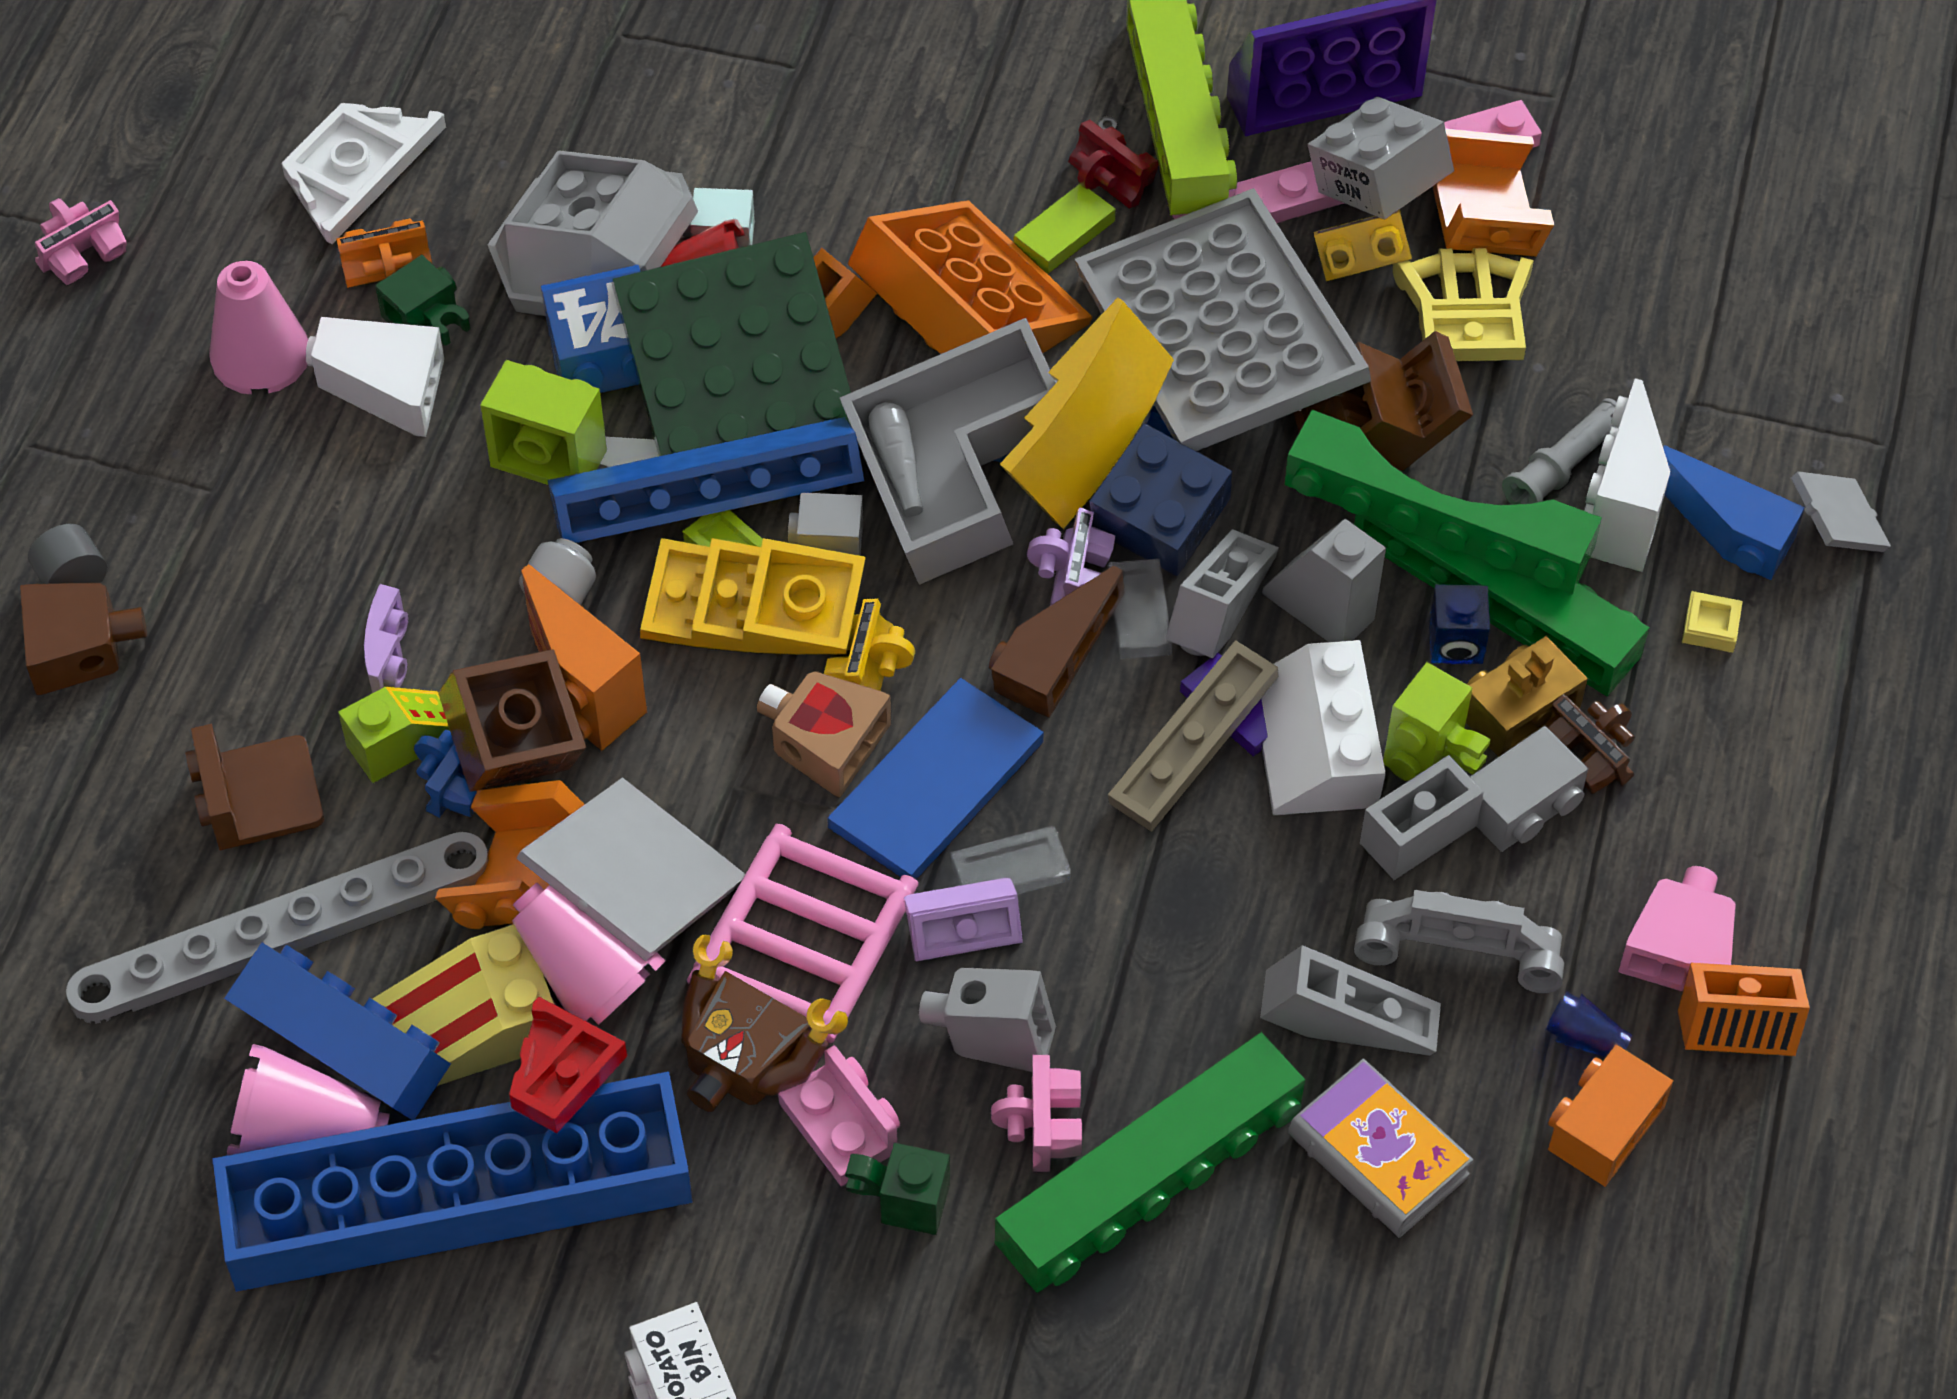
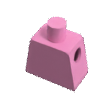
M1692 866L1686 869L1682 883L1669 879L1658 881L1628 937L1619 973L1683 992L1691 962L1731 965L1735 902L1730 897L1714 893L1718 878L1713 871L1701 866Z

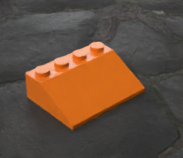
M969 200L868 217L848 261V265L862 278L863 282L876 291L893 308L894 313L898 317L907 321L924 338L925 343L940 354L1024 318L1027 319L1042 353L1088 326L1093 318L1091 314Z

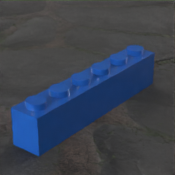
M843 417L547 481L560 537L578 543L801 495V493H810L864 481L856 432L846 418Z

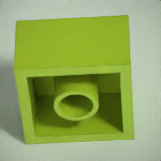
M509 360L504 362L480 404L490 467L548 485L547 480L597 470L607 452L600 389L582 380H570L545 372L534 365H522Z

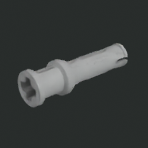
M1610 398L1604 399L1597 408L1554 446L1538 449L1530 456L1529 464L1522 471L1512 472L1503 480L1502 488L1511 505L1542 502L1549 492L1560 490L1569 482L1571 470L1605 440L1606 434H1610L1612 427L1619 428L1611 425L1612 417H1610L1614 413L1617 402Z

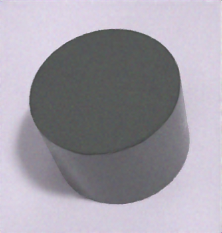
M63 524L47 530L34 541L28 552V562L42 584L102 583L107 573V564L87 531L77 524Z

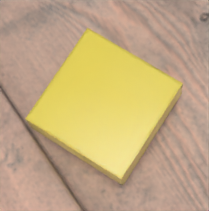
M1691 591L1682 643L1733 653L1737 641L1743 601Z

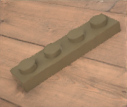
M1235 640L1109 792V804L1152 832L1279 677L1278 667Z

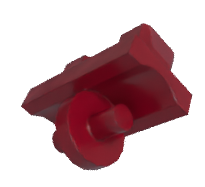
M1091 120L1082 122L1078 130L1080 134L1079 141L1068 160L1071 165L1079 170L1078 183L1087 190H1093L1098 186L1102 187L1129 209L1139 205L1144 188L1154 181L1159 167L1158 160L1147 152L1137 155L1127 148L1124 135L1113 126L1103 130Z

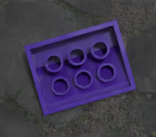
M1388 0L1251 31L1229 63L1227 98L1244 136L1354 112L1363 103L1376 97L1394 103L1422 96L1437 0Z

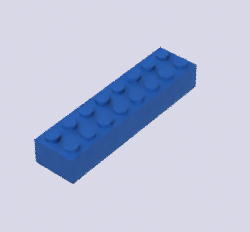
M669 1072L602 1084L558 1133L513 1110L511 1102L212 1158L225 1262L236 1292L693 1203L689 1170Z

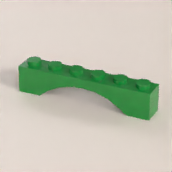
M1314 410L1310 412L1288 453L1285 486L1296 489L1305 496L1317 497L1341 506L1350 513L1365 515L1389 524L1400 532L1413 533L1434 541L1448 550L1460 551L1487 561L1498 569H1508L1532 578L1549 588H1558L1573 594L1595 549L1602 517L1553 499L1531 504L1493 505L1469 502L1441 494L1413 481L1390 465L1370 444L1360 427Z

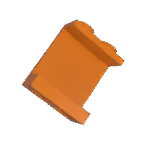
M1446 129L1454 172L1432 186L1446 248L1472 251L1473 248H1486L1488 253L1537 257L1554 227L1551 210L1530 209L1520 169L1534 145L1533 138Z
M561 780L477 790L471 809L496 832L488 851L487 867L477 879L475 885L438 889L435 899L453 914V919L458 924L464 927L481 929L483 926L513 925L512 920L519 914L513 904L536 882L544 890L549 886L547 882L516 859L518 854L530 843L585 804Z

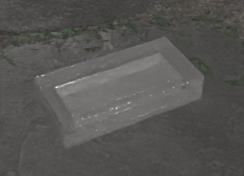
M1150 559L1108 563V569L1115 566L1123 570L1125 594L1113 612L1120 659L1172 655V642L1165 639L1169 627V618L1160 560Z
M1054 826L951 852V865L959 886L1010 878L1018 895L1070 881V867Z

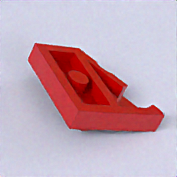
M538 997L533 1002L531 1029L528 1038L524 1037L519 1055L521 1067L514 1074L509 1097L513 1110L558 1133L626 1059L627 1050L624 1041Z

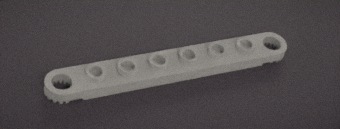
M467 832L453 833L89 965L77 971L69 980L66 989L68 1002L77 1018L84 1019L87 1023L95 1021V1024L101 1023V1020L104 1019L107 1022L112 1016H117L131 1009L133 1012L242 972L261 942L278 953L282 951L285 945L298 952L436 901L435 897L438 889L476 884L477 879L483 874L488 864L486 845L474 834ZM458 850H460V853L466 850V853L471 852L473 856H476L473 864L464 869H455L448 866L447 858L450 859L452 853L456 855ZM93 983H96L97 986L102 983L103 986L108 985L111 989L109 995L101 1002L87 1003L81 1000L83 991L86 992L88 990L87 986L93 987Z

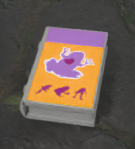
M1364 1058L1292 1119L1288 1129L1289 1135L1308 1152L1307 1154L1310 1158L1313 1157L1372 1212L1374 1218H1378L1398 1238L1403 1236L1468 1179L1470 1173L1467 1171V1168L1473 1163L1472 1157Z

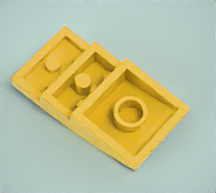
M1117 297L1048 372L1057 383L1024 417L1033 427L1032 430L1000 463L1002 468L1040 508L1063 529L1074 518L1078 509L1082 508L1100 487L1131 443L1154 404L1174 361L1171 355L1123 300Z
M661 538L640 628V638L692 647L740 652L796 655L846 654L865 557L763 538L761 547L714 538L711 540L710 547Z

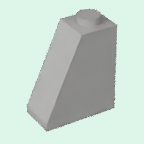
M1344 519L1295 557L1263 587L1262 594L1328 642L1353 641L1375 619L1386 547Z

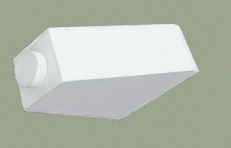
M321 317L316 337L310 336L306 347V362L308 366L314 367L317 386L415 436L426 437L444 362L439 327Z

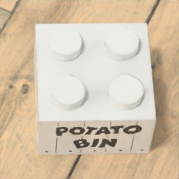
M697 1302L629 1327L633 1349L624 1352L631 1374V1376H628L635 1399H736Z

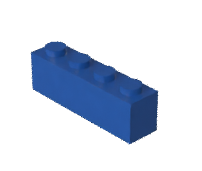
M261 942L224 999L411 1120H415L451 1065L450 1062L434 1052L440 1042L414 1025L410 1026L406 1034L392 1025L397 1015L370 997L364 1006L350 999L355 988L329 971L326 972L322 980L308 972L314 962L290 946L285 945L282 951L278 953Z

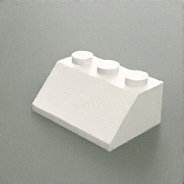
M1360 640L1307 644L1274 663L1278 667L1279 677L1261 698L1268 737L1262 744V754L1273 815L1365 809L1379 801L1385 778V768Z

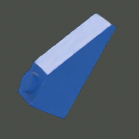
M1664 445L1663 449L1670 469V476L1665 491V496L1724 560L1736 564L1746 572L1756 573L1772 580L1797 536L1805 507Z

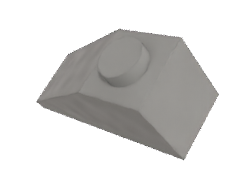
M1232 529L1180 585L1165 639L1179 644L1184 651L1197 656L1206 655L1214 658L1231 638L1275 560L1279 547Z
M1301 945L1266 970L1260 1018L1309 1038L1430 1056L1437 1049L1441 1003Z

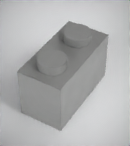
M1546 726L1542 727L1470 776L1484 791L1476 827L1501 852L1517 841L1520 843L1528 842L1538 834L1547 820L1558 813L1561 816L1567 815L1580 804L1584 797L1583 788L1588 768Z
M1448 755L1365 809L1360 844L1390 877L1396 880L1477 826L1484 791Z

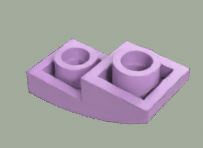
M382 584L379 585L373 598L365 629V662L372 693L383 687L400 688L407 671V660L402 656L400 641L407 628L408 614L403 610L399 589Z

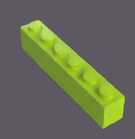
M1127 0L1126 27L1170 215L1189 214L1229 198V190L1237 188L1234 160H1226V157L1229 155L1226 128H1218L1221 122L1218 96H1210V93L1213 91L1210 65L1202 64L1205 61L1203 35L1195 34L1197 31L1196 7L1194 3L1187 4V0Z

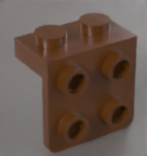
M212 724L191 728L195 749L185 751L192 783L202 781L204 789L203 794L194 795L201 826L212 825L219 850L309 830L322 825L324 814L307 741L303 736L293 735L220 753Z

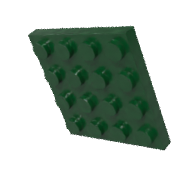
M806 232L612 279L611 284L659 456L843 417L850 424L840 397L851 393Z

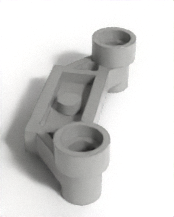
M1414 890L1412 897L1392 902L1386 899H1374L1368 902L1364 924L1357 929L1354 953L1360 960L1371 965H1388L1394 962L1398 957L1400 941L1407 939L1516 958L1520 961L1518 981L1525 989L1532 992L1550 993L1558 990L1562 985L1564 961L1560 957L1561 933L1552 927L1536 925L1524 916V908L1509 906L1498 901L1485 902L1461 898L1444 892Z

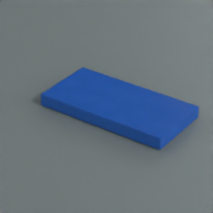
M959 678L827 818L828 828L899 877L908 875L917 879L1043 743L1044 732L970 683Z

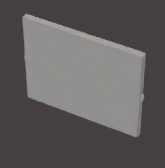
M623 777L522 849L516 858L645 961L734 891L745 876L744 872Z

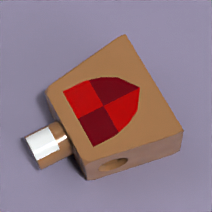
M816 671L807 674L794 694L769 684L764 689L757 704L758 713L775 720L772 730L774 751L777 755L839 798L843 795L891 725L890 695Z

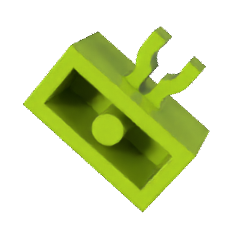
M1426 662L1392 707L1383 759L1384 765L1389 767L1399 778L1409 781L1449 755L1468 773L1473 775L1478 772L1486 762L1487 755L1483 753L1490 745L1491 739L1476 731L1464 729L1473 688Z

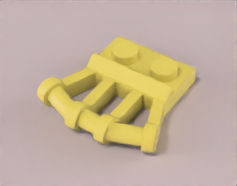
M1452 248L1439 249L1438 254L1414 262L1406 260L1393 264V276L1397 286L1402 291L1405 290L1419 311V327L1422 333V341L1434 331L1448 336L1456 361L1524 360L1526 344L1520 300L1524 289L1527 287L1534 260L1521 257L1520 261L1487 253L1486 248H1473L1472 253H1453ZM1472 272L1473 277H1475L1477 298L1459 299L1456 273ZM1438 274L1439 278H1441L1443 299H1434L1422 279ZM1490 274L1512 280L1506 298H1493Z

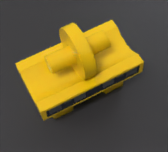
M1400 209L1385 220L1372 216L1314 232L1326 281L1412 259Z
M863 599L860 614L854 615L847 647V650H850L849 656L827 659L824 674L881 691L884 676L892 677L894 676L895 669L906 668L912 664L915 648L910 641L903 638L905 632L903 628L894 626L880 615L881 603L878 599Z

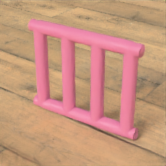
M775 824L710 935V943L707 946L706 953L708 958L713 961L718 957L723 941H727L730 944L734 941L840 985L830 1007L824 1013L823 1020L825 1025H828L837 1011L845 1012L847 1017H849L906 912L904 897L914 894L919 883L908 875H902L899 880H896L791 837L792 832L788 827L782 824ZM780 856H783L886 898L887 901L874 923L771 881L768 877ZM758 898L864 943L850 966L743 921ZM697 961L694 963L693 969L687 978L688 984L690 983L692 972L700 970L701 964ZM723 966L717 968L716 975L719 978L727 971L807 1017V1010L811 1003ZM828 1034L826 1037L827 1042L833 1043L838 1034Z

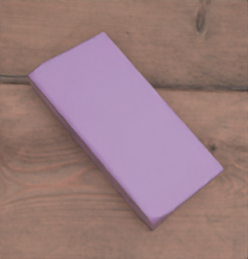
M1010 878L910 894L904 897L915 961L1023 943L1018 896Z

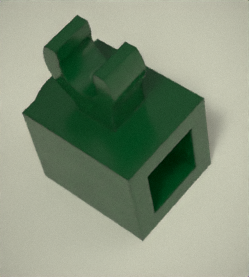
M420 255L375 285L381 317L387 323L439 327L441 342L445 346L451 343L449 330L446 328L447 325L456 324L465 332L471 330L467 311L461 306L456 305L454 293L457 291V286L454 279L445 268H436L423 255Z
M894 1143L887 1167L866 1155H850L845 1177L848 1178L846 1190L859 1195L880 1197L882 1224L937 1235L950 1187V1154Z

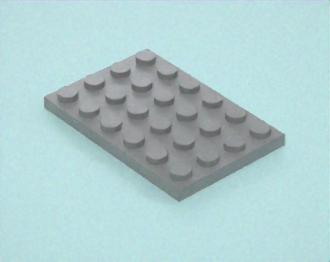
M1254 188L1075 259L1078 274L1101 314L1117 297L1120 298L1174 359L1156 397L1154 406L1173 439L1194 451L1201 450L1371 381L1370 370L1366 361Z

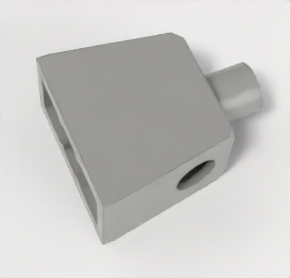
M960 968L954 974L949 994L925 991L920 1002V1023L947 1027L954 1051L962 1057L1033 1072V1055L1049 1054L1056 1025L1041 971Z

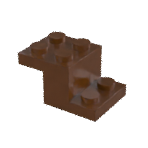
M1437 331L1431 333L1401 359L1357 342L1355 346L1369 366L1371 381L1293 412L1299 433L1312 410L1360 427L1370 444L1390 465L1402 472L1473 416L1449 337Z

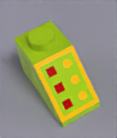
M383 687L338 711L346 746L372 783L419 759L415 754L414 746L420 737L426 735L438 739L444 730L450 731L437 691Z

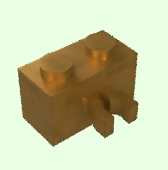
M1545 636L1530 647L1527 645L1518 647L1507 657L1505 663L1490 672L1487 670L1481 671L1469 680L1467 685L1473 689L1466 723L1473 731L1491 739L1489 748L1500 757L1547 725L1555 716L1552 703L1561 695L1565 694L1580 708L1588 678Z

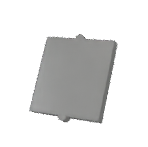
M1798 471L1791 477L1806 506L1804 508L1805 512L1811 516L1826 546L1885 552L1891 547L1876 519V511L1870 508L1856 479Z

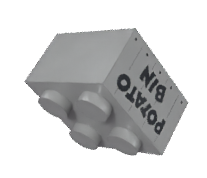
M1380 97L1366 101L1357 111L1339 123L1329 126L1323 134L1308 143L1319 193L1384 220L1454 172L1444 121Z

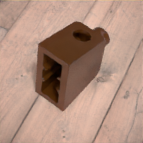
M101 583L20 585L26 667L36 695L47 694L115 673L119 669L117 642L147 638L146 622L142 607L114 611L107 587Z

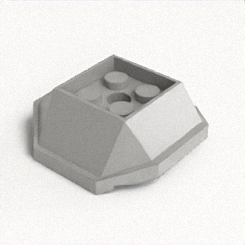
M557 151L541 175L534 179L487 245L516 312L546 316L541 292L542 285L639 265L641 272L661 267L698 213V209L682 173L666 172L645 160Z

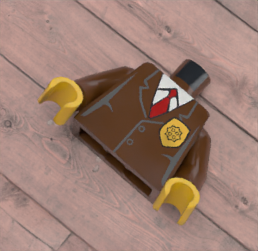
M710 935L700 936L694 943L693 955L701 966L700 970L692 972L682 1009L681 1042L687 1050L690 1070L698 1075L687 1090L689 1099L699 1108L707 1112H714L727 1093L748 1105H756L766 1095L774 1096L805 1083L828 1047L826 1040L828 1034L836 1035L846 1028L848 1024L847 1014L837 1011L833 1015L831 1022L825 1025L823 1017L825 1011L830 1007L831 1000H815L810 1004L807 1010V1017L727 971L719 978L716 975V970L730 961L733 952L729 942L723 941L718 957L712 961L706 953L707 946L710 943Z

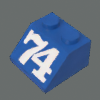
M639 265L541 286L553 359L558 376L570 380L578 379L585 381L591 386L599 388L600 393L639 384L611 284L613 278L641 272Z

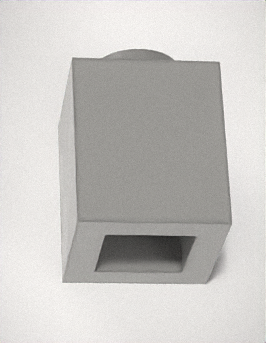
M801 493L799 513L789 514L788 543L861 556L863 534L862 495Z

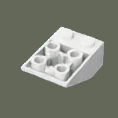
M1635 378L1629 398L1618 397L1611 425L1619 428L1612 427L1610 434H1606L1598 464L1602 465H1599L1597 473H1594L1592 476L1584 511L1602 517L1595 549L1591 558L1643 572L1656 530L1670 476V469L1643 381Z

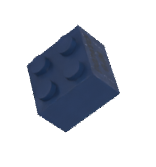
M1144 423L1090 500V511L1094 512L1092 527L1115 535L1114 542L1178 577L1231 499L1232 471Z

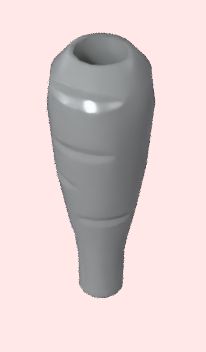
M892 402L878 404L873 408L868 417V426L873 444L899 496L904 515L908 517L919 515L923 511V506L918 492L916 460L909 420L901 406Z

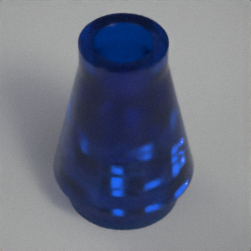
M1567 991L1559 1001L1545 1027L1546 1031L1556 1036L1554 1042L1605 1058L1616 1044L1626 1050L1633 1034L1622 1029L1582 993L1579 997H1576Z

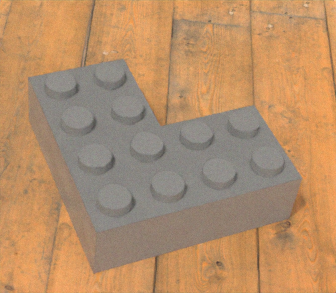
M1026 318L840 397L919 585L1013 545L981 465L1009 454L1033 428L1024 417L1056 384L1055 379L1048 373L1050 371L1049 366ZM884 402H892L901 406L909 420L916 460L918 492L923 506L922 513L916 516L908 517L904 515L899 496L885 471L870 435L868 426L869 414L876 405Z

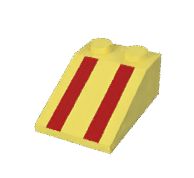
M514 924L468 939L373 998L374 1001L397 1015L392 1024L397 1029L406 1034L410 1026L414 1025L440 1042L434 1052L450 1062L451 1065L437 1086L520 1059L519 1055L524 1037L528 1038L533 1021L531 1011L533 1002L538 997H541L554 1004L543 973Z

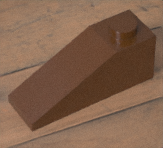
M1115 566L1110 567L1019 625L1007 643L1001 641L995 648L989 662L994 692L1050 718L1125 594L1123 570Z

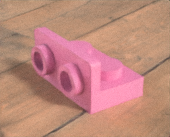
M833 1045L824 1051V1066L812 1072L805 1083L778 1093L781 1107L842 1187L848 1182L845 1173L851 1154L866 1155L879 1162L890 1157L893 1144L897 1143V1128L900 1127V1121L890 1103L884 1098L877 1101L867 1088L869 1085L867 1076L857 1060L853 1057L845 1059L839 1049Z

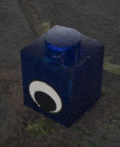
M1435 585L1429 617L1431 663L1483 664L1490 633L1488 586Z

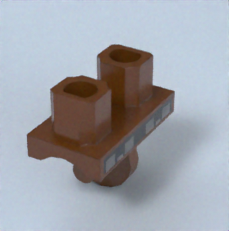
M1565 694L1552 703L1555 716L1547 723L1546 727L1570 751L1577 744H1580L1589 752L1581 762L1588 768L1584 787L1591 794L1604 788L1614 779L1623 786L1634 777V772L1628 767L1629 757L1612 741L1614 738L1623 747H1627L1635 738L1625 727L1632 716V712L1623 703L1607 710L1599 701L1594 702L1587 712L1596 720L1595 724Z

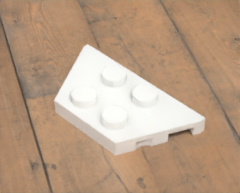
M341 103L282 162L285 178L327 242L333 244L446 128L444 114L438 111H429L428 118L402 116L401 108H368L359 104Z

